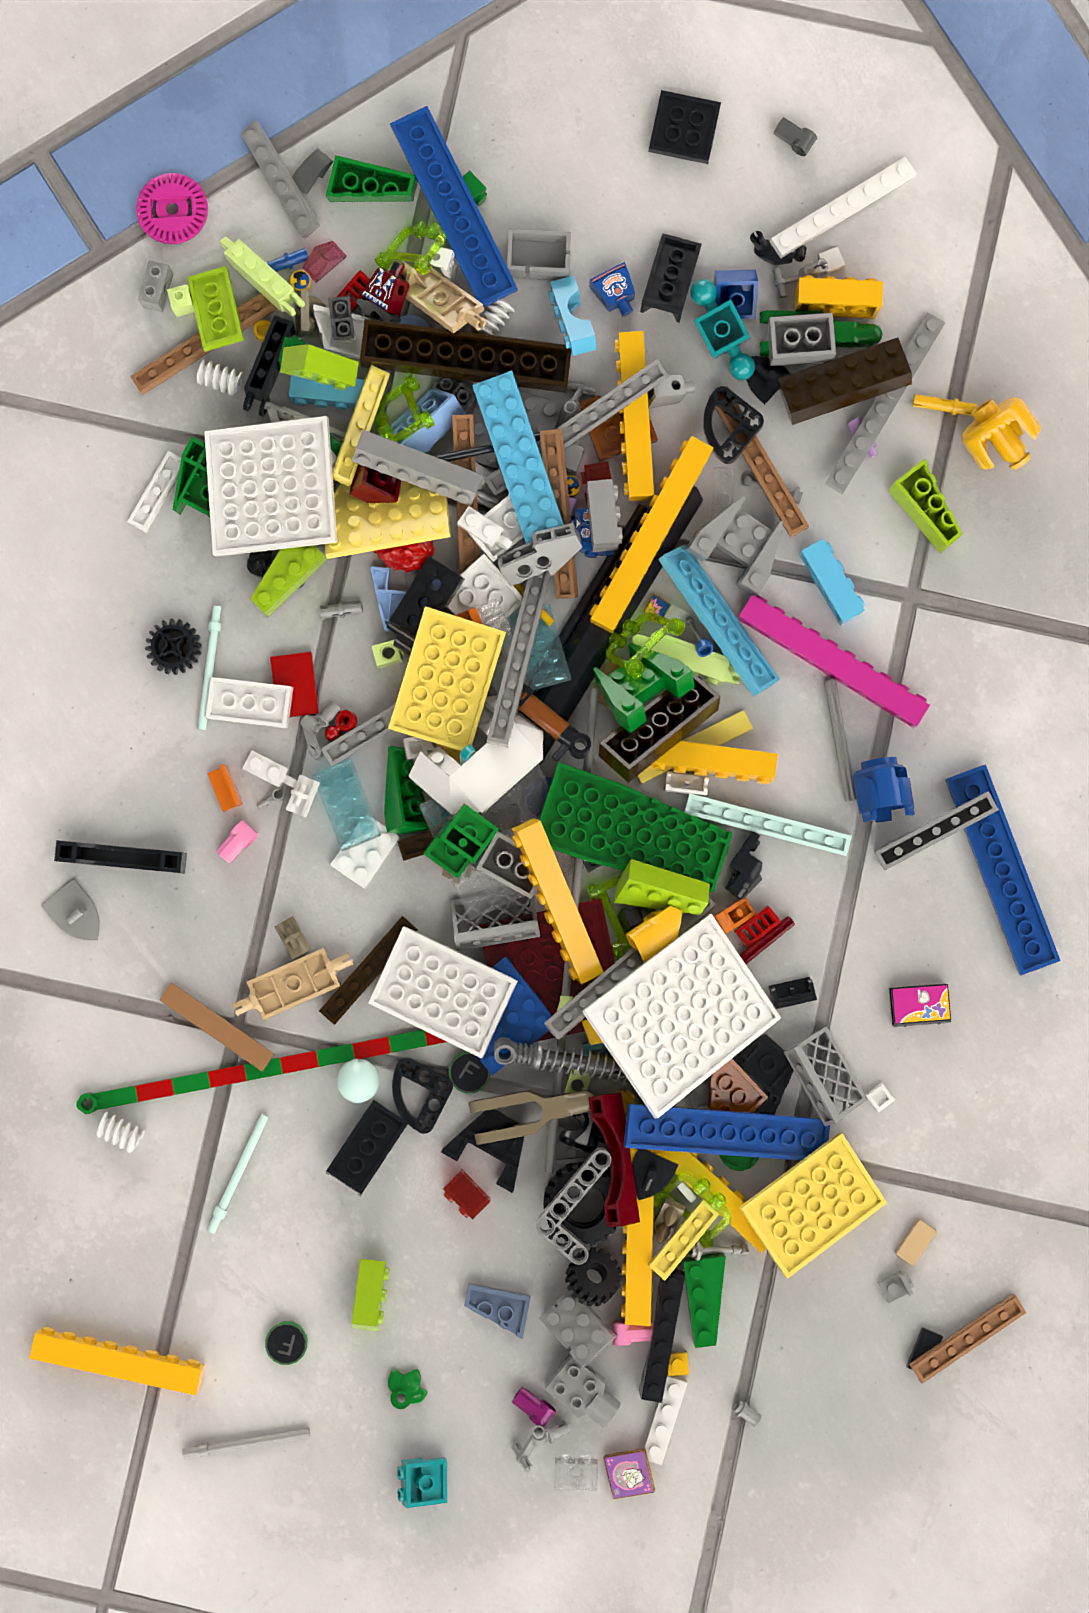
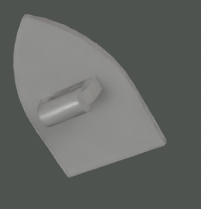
M75 879L71 880L41 905L65 933L82 940H98L99 917L96 907Z

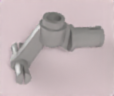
M821 258L814 263H808L799 270L798 275L783 279L781 267L773 269L775 277L774 286L778 289L779 298L788 296L786 284L797 282L799 278L806 275L818 278V274L828 270V265L822 268L828 262Z
M568 382L567 390L573 391L575 394L572 399L567 400L564 404V411L567 415L562 416L564 418L563 424L579 413L581 409L579 403L581 396L595 397L596 389L586 387L583 383L579 385Z
M332 701L320 715H306L300 722L307 741L309 755L315 760H320L319 756L322 758V751L315 734L319 732L320 728L328 727L330 725L329 722L341 711Z
M565 1420L550 1428H543L538 1425L532 1429L531 1436L523 1448H521L520 1443L512 1445L511 1448L516 1454V1460L519 1464H522L525 1472L533 1469V1465L528 1458L534 1447H541L546 1442L552 1444L555 1439L570 1434L569 1426Z

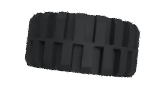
M584 1162L569 1163L563 1169L557 1170L556 1174L550 1178L544 1192V1209ZM608 1169L605 1170L593 1185L601 1192L604 1203L611 1180V1173ZM584 1170L581 1174L585 1180H590L594 1175L591 1170ZM557 1203L553 1207L557 1213L565 1211L564 1204ZM604 1206L601 1214L591 1222L580 1223L567 1216L561 1223L583 1243L590 1246L596 1245V1242L600 1240L601 1242L607 1240V1236L613 1235L616 1231V1227H607ZM547 1220V1224L551 1228L552 1223ZM558 1235L559 1238L562 1237L563 1239H565V1242L568 1241L567 1235Z

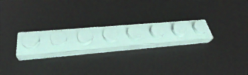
M690 793L684 810L689 815L847 856L852 837L843 833Z

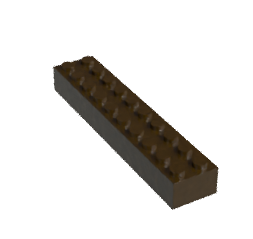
M365 319L360 366L369 368L373 365L381 370L483 382L512 371L518 387L566 393L571 349H566L565 344L463 331L452 333L447 329Z

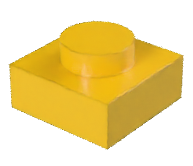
M687 1351L671 1352L668 1376L689 1375Z

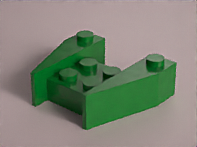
M192 436L181 456L172 510L181 515L187 505L210 517L206 446L204 442Z
M633 643L628 644L631 660L608 676L597 667L593 668L597 687L616 722L630 733L647 722L643 705L647 700L664 688L677 698H680L695 687L692 669L680 660Z

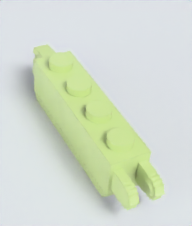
M225 236L220 240L225 250L224 255L230 265L281 312L286 311L293 317L296 314L291 306L294 302L301 308L305 306L304 301L295 293L294 288L240 239L232 242Z
M658 631L652 633L650 638L635 634L632 638L633 640H631L635 645L680 660L692 669V672L697 677L705 678V682L717 686L718 683L722 684L725 682L738 685L741 680L724 655L712 651L710 655L700 657L695 650V645Z

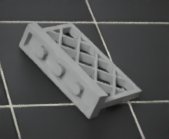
M514 889L450 900L457 951L540 937L534 895L525 905L517 901V898L523 894ZM500 898L509 900L505 908L496 904ZM485 901L489 905L483 912L475 907L479 902ZM513 903L522 908L516 916L508 912ZM465 905L468 909L463 915H460L456 912L455 906ZM492 907L501 912L495 920L487 915ZM472 910L480 915L475 923L467 919ZM525 911L533 916L532 921L526 922L519 918ZM504 914L513 919L508 925L499 923ZM483 918L492 922L488 928L482 929L478 926ZM463 921L471 926L467 932L459 933L458 927Z
M827 1026L784 1051L824 1126L838 1123L842 1120V1117L867 1101L864 1092ZM821 1034L827 1040L826 1047L818 1045ZM804 1045L812 1047L811 1057L805 1054L802 1048ZM817 1049L825 1051L823 1061L816 1059ZM830 1053L834 1054L837 1058L836 1065L828 1063ZM815 1063L823 1065L821 1075L815 1072ZM827 1067L835 1069L834 1080L826 1077ZM840 1071L847 1076L846 1084L839 1082ZM825 1081L833 1084L831 1094L827 1093L824 1088ZM838 1086L845 1088L844 1098L836 1096ZM850 1090L856 1092L859 1100L856 1102L849 1100ZM836 1100L843 1102V1108L840 1113L835 1108Z

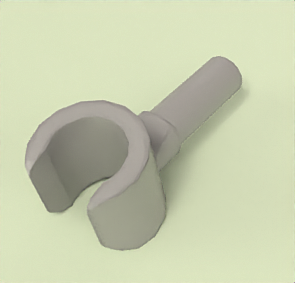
M274 789L270 797L256 805L257 808L260 809L273 801L281 802L284 796L281 798L274 797V794L281 789Z

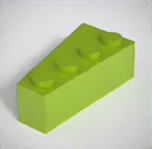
M923 459L895 481L888 491L937 551L942 553L957 541L963 533L952 511L948 509L945 503L946 499L943 493H940L936 485L937 481L934 475L931 474L926 459Z
M315 545L280 549L250 600L267 617H270L328 559Z
M631 859L616 883L614 903L661 910L672 906L682 910V913L701 915L708 905L710 883Z

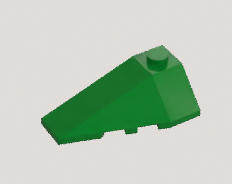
M388 747L384 805L387 833L408 834L435 828L432 822L421 813V808L427 804L422 793L424 790L408 776L414 764L412 759L406 760L404 747Z

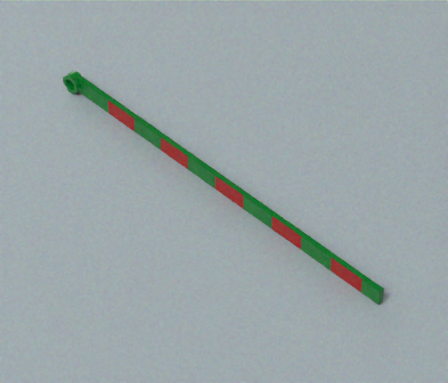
M418 1030L274 1058L270 1060L263 1071L248 1063L98 1093L87 1092L79 1097L76 1106L84 1114H90L96 1110L333 1065L353 1059L369 1058L446 1043L447 1041L424 1030ZM86 1098H89L93 1101L91 1109H88L87 1106L83 1105V1102L86 1101Z

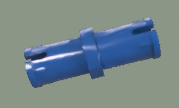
M306 248L289 254L286 252L284 256L268 261L267 264L275 272H279L287 268L293 269L294 265L310 259Z

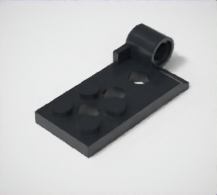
M429 556L389 619L386 628L397 634L393 645L410 656L424 610L420 606V601L428 597L430 600L429 608L445 612L465 578ZM437 579L440 580L441 587L437 591H433L431 588L432 582ZM413 615H417L419 618L416 626L409 624V619Z

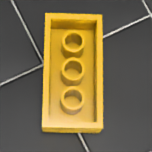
M806 275L799 278L794 290L793 311H823L824 313H833V317L875 319L882 307L883 281H877L875 278L857 280L854 277H847L843 280L836 279L833 276L821 279Z

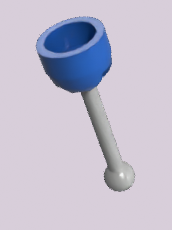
M687 617L685 622L687 625H690L698 640L695 644L697 654L700 657L710 655L713 651L711 642L706 638L701 639L693 624V618Z

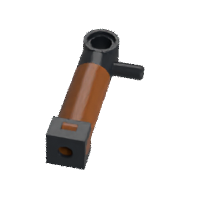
M524 684L517 712H523L561 744L552 755V759L558 762L568 750L575 759L585 758L591 748L589 736L577 731L534 695V691ZM582 743L585 749L579 750L575 747V744Z

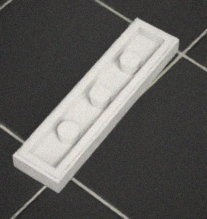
M170 451L167 452L127 521L129 524L147 533L178 479L181 457Z

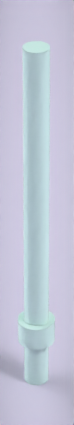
M213 606L211 622L208 625L210 634L198 722L199 730H206L207 719L205 717L210 678L213 677L218 632L221 631V623H219L220 606Z
M264 1114L260 1115L223 1197L212 1213L214 1216L207 1229L210 1233L215 1234L221 1219H224L227 1213L226 1208L269 1118Z

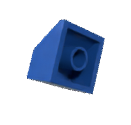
M756 269L715 271L716 304L720 306L732 300L741 319H756L758 295Z

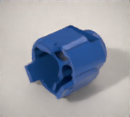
M884 757L861 762L862 770L854 773L853 781L858 812L862 814L863 822L873 820L876 823L892 821L891 810L904 808L906 816L915 815L910 778L907 776L906 767L897 763V757Z

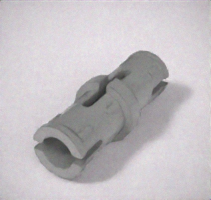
M361 600L344 603L339 601L338 604L320 606L322 619L339 616L344 618L345 615L363 613Z

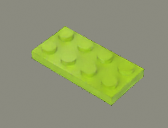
M227 266L187 277L204 351L207 352L243 341L244 335Z

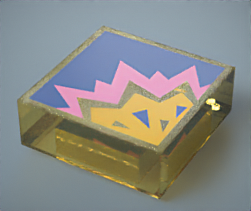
M654 594L643 613L661 623L671 604Z

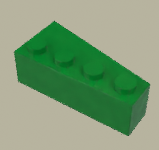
M335 155L326 198L329 202H413L418 181L414 174Z
M724 1253L702 1255L698 1261L692 1257H684L682 1259L692 1338L695 1348L716 1346L726 1260Z

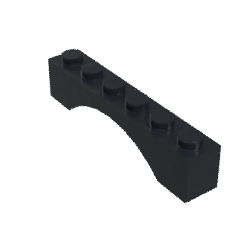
M56 840L54 861L185 874L187 853Z
M674 1269L666 1280H663L661 1277L659 1279L653 1331L639 1389V1395L642 1400L659 1403L663 1401L685 1280L683 1270Z

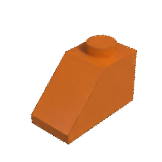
M745 897L721 910L713 917L723 932L727 934L756 915Z

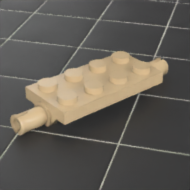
M403 259L400 260L405 266L402 275L406 277V281L410 284L406 296L408 301L452 333H455L467 323L478 331L481 330L480 327L484 328L486 319L479 315L484 311L481 302L432 267L427 266L422 270L412 267Z
M325 948L319 949L247 981L251 994L243 1000L232 1003L233 1009L242 1006V1008L235 1011L237 1016L251 1009H258L262 1019H268L340 987L341 984L336 975L337 971L354 965L353 960L343 962L351 958L349 952L331 960Z

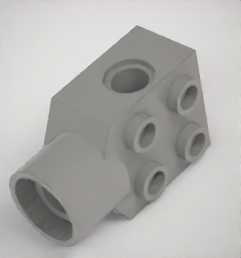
M570 1353L545 1383V1390L574 1415L581 1417L587 1414L601 1427H604L613 1418L621 1404L604 1389L605 1378L590 1365L582 1367Z

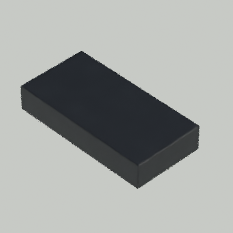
M922 1327L906 1367L911 1369L909 1364L941 1343L943 1336Z

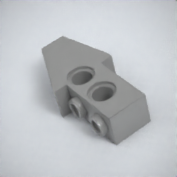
M574 523L532 533L533 541L497 556L499 570L509 586L520 584L524 580L540 575L547 570L553 576L582 548L580 534Z

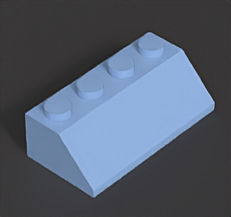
M430 387L380 436L427 453L452 427V415H465L466 413L453 394Z

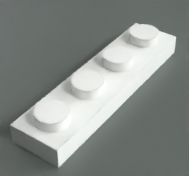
M667 1375L663 1401L657 1404L642 1451L647 1461L659 1465L663 1463L686 1390V1380Z

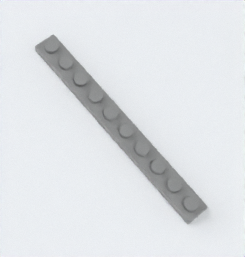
M927 313L904 351L912 371V378L945 325L944 321L930 313ZM907 386L877 396L825 485L843 495Z
M656 359L559 426L557 429H562L564 449L667 379L669 375L660 361ZM539 440L537 445L542 457L541 440ZM500 468L484 478L495 496L507 489Z
M548 570L527 579L487 737V744L507 748L509 746L551 577Z
M503 646L501 647L496 667L507 661L508 654ZM395 704L321 748L331 767L390 732L391 730L388 729Z
M710 898L708 905L701 915L682 913L678 937L716 906ZM632 948L544 1023L557 1040L561 1039L585 1018L582 1011L644 964L638 950Z

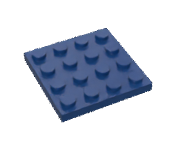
M507 956L492 968L518 980L484 1057H478L492 1076L505 1066L499 1064L494 1058L493 1045L498 1038L508 1037L512 1041L517 1042V1045L521 1042L522 1045L527 1043V1046H529V1044H533L549 1031L544 1023L553 1016ZM503 1048L499 1052L507 1053L509 1049Z

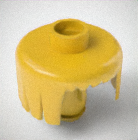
M1011 397L999 404H996L993 399H989L971 413L975 421L964 430L961 441L981 469L987 470V468L992 469L994 467L986 451L989 440L1004 462H1009L1010 465L1008 467L1013 470L1020 468L1030 460V453L1025 452L1026 446L1019 437L1024 434L1021 426L1034 440L1038 433H1040L1041 426L1021 398Z

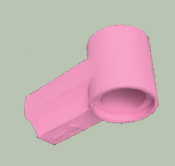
M243 820L232 829L231 835L216 851L228 863H231L258 836V833Z
M625 1320L613 1321L612 1331L617 1336L613 1340V1345L624 1346L630 1345L632 1342L651 1341L653 1321H651V1326L625 1325Z

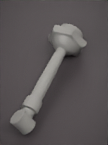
M745 476L744 486H753V488L761 489L757 480ZM796 487V489L790 492L796 504L800 503L803 492L799 491L800 487Z
M696 1242L690 1249L689 1256L698 1261L703 1253H741V1255H747L749 1250L747 1244H741L740 1246L732 1245L731 1247L703 1248L700 1242Z

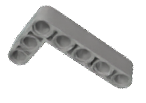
M603 1147L596 1148L536 1220L537 1232L571 1262L578 1265L587 1261L588 1248L585 1243L561 1223L611 1164L610 1152ZM599 1153L606 1154L607 1161L602 1164L596 1162V1155ZM584 1170H591L594 1173L590 1180L582 1178L581 1174ZM572 1186H576L580 1190L579 1194L575 1197L570 1196L567 1192ZM562 1203L566 1209L562 1213H557L553 1209L554 1205ZM542 1220H549L552 1226L544 1230L539 1224ZM559 1234H565L568 1237V1241L560 1244L556 1241V1237ZM576 1248H581L585 1251V1254L580 1258L574 1257L572 1253Z

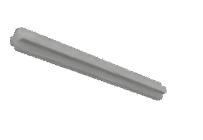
M828 679L824 684L844 799L846 802L856 800L837 682L836 679Z

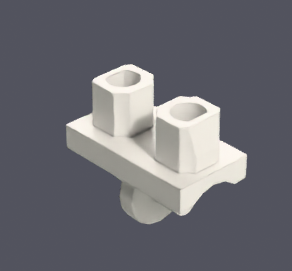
M299 775L294 790H291L292 795L286 810L307 817L320 782Z

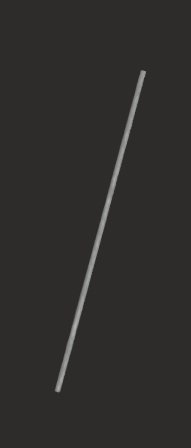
M594 688L590 690L586 733L591 739V748L589 754L584 758L583 771L591 773L599 694V689ZM575 858L571 895L578 910L583 860ZM567 961L564 964L562 996H570L572 978L568 973L570 967ZM566 1034L557 1040L558 1052H564ZM563 1068L559 1073L554 1069L552 1096L561 1094ZM553 1119L549 1122L545 1172L553 1173L558 1119Z

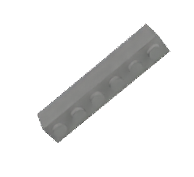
M362 430L352 458L353 462L362 466L369 467L380 473L390 475L401 481H406L469 506L472 505L482 477L479 473Z
M989 791L883 846L874 851L883 869L887 870L999 809Z

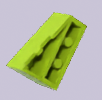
M305 344L284 347L280 373L316 381L324 385H333L338 390H346L347 387H355L359 362Z
M360 1259L351 1322L354 1329L379 1332L380 1324H383L384 1311H381L382 1302L386 1301L387 1289H384L385 1280L388 1281L390 1268L386 1267V1261Z

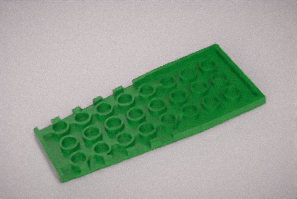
M560 762L557 763L539 817L552 850L590 863L622 871L625 870L629 861L633 859L710 883L709 892H714L732 838V832L730 831L728 832L714 824L698 819L696 816L689 815L680 811V809L664 804L655 798L648 797L623 784Z

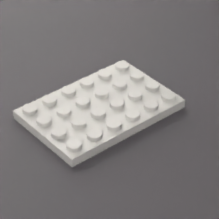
M404 926L369 1004L483 1058L518 980Z

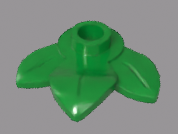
M397 1369L391 1371L388 1378V1388L392 1392L390 1401L395 1408L405 1409L410 1404H419L425 1399L428 1391L419 1387L421 1375L418 1369L411 1370L404 1376ZM399 1394L405 1396V1401L402 1403L397 1400Z

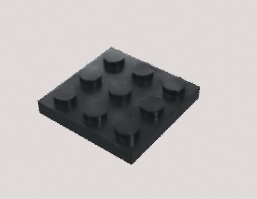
M661 90L648 152L708 164L721 102Z

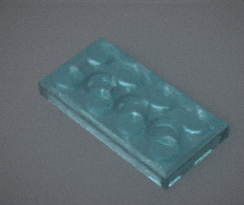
M550 604L544 605L543 608L553 618ZM519 613L509 615L514 631ZM541 617L526 673L530 689L533 691L571 680L555 621L549 627Z
M352 759L313 774L314 780L320 782L318 791L342 851L381 836Z

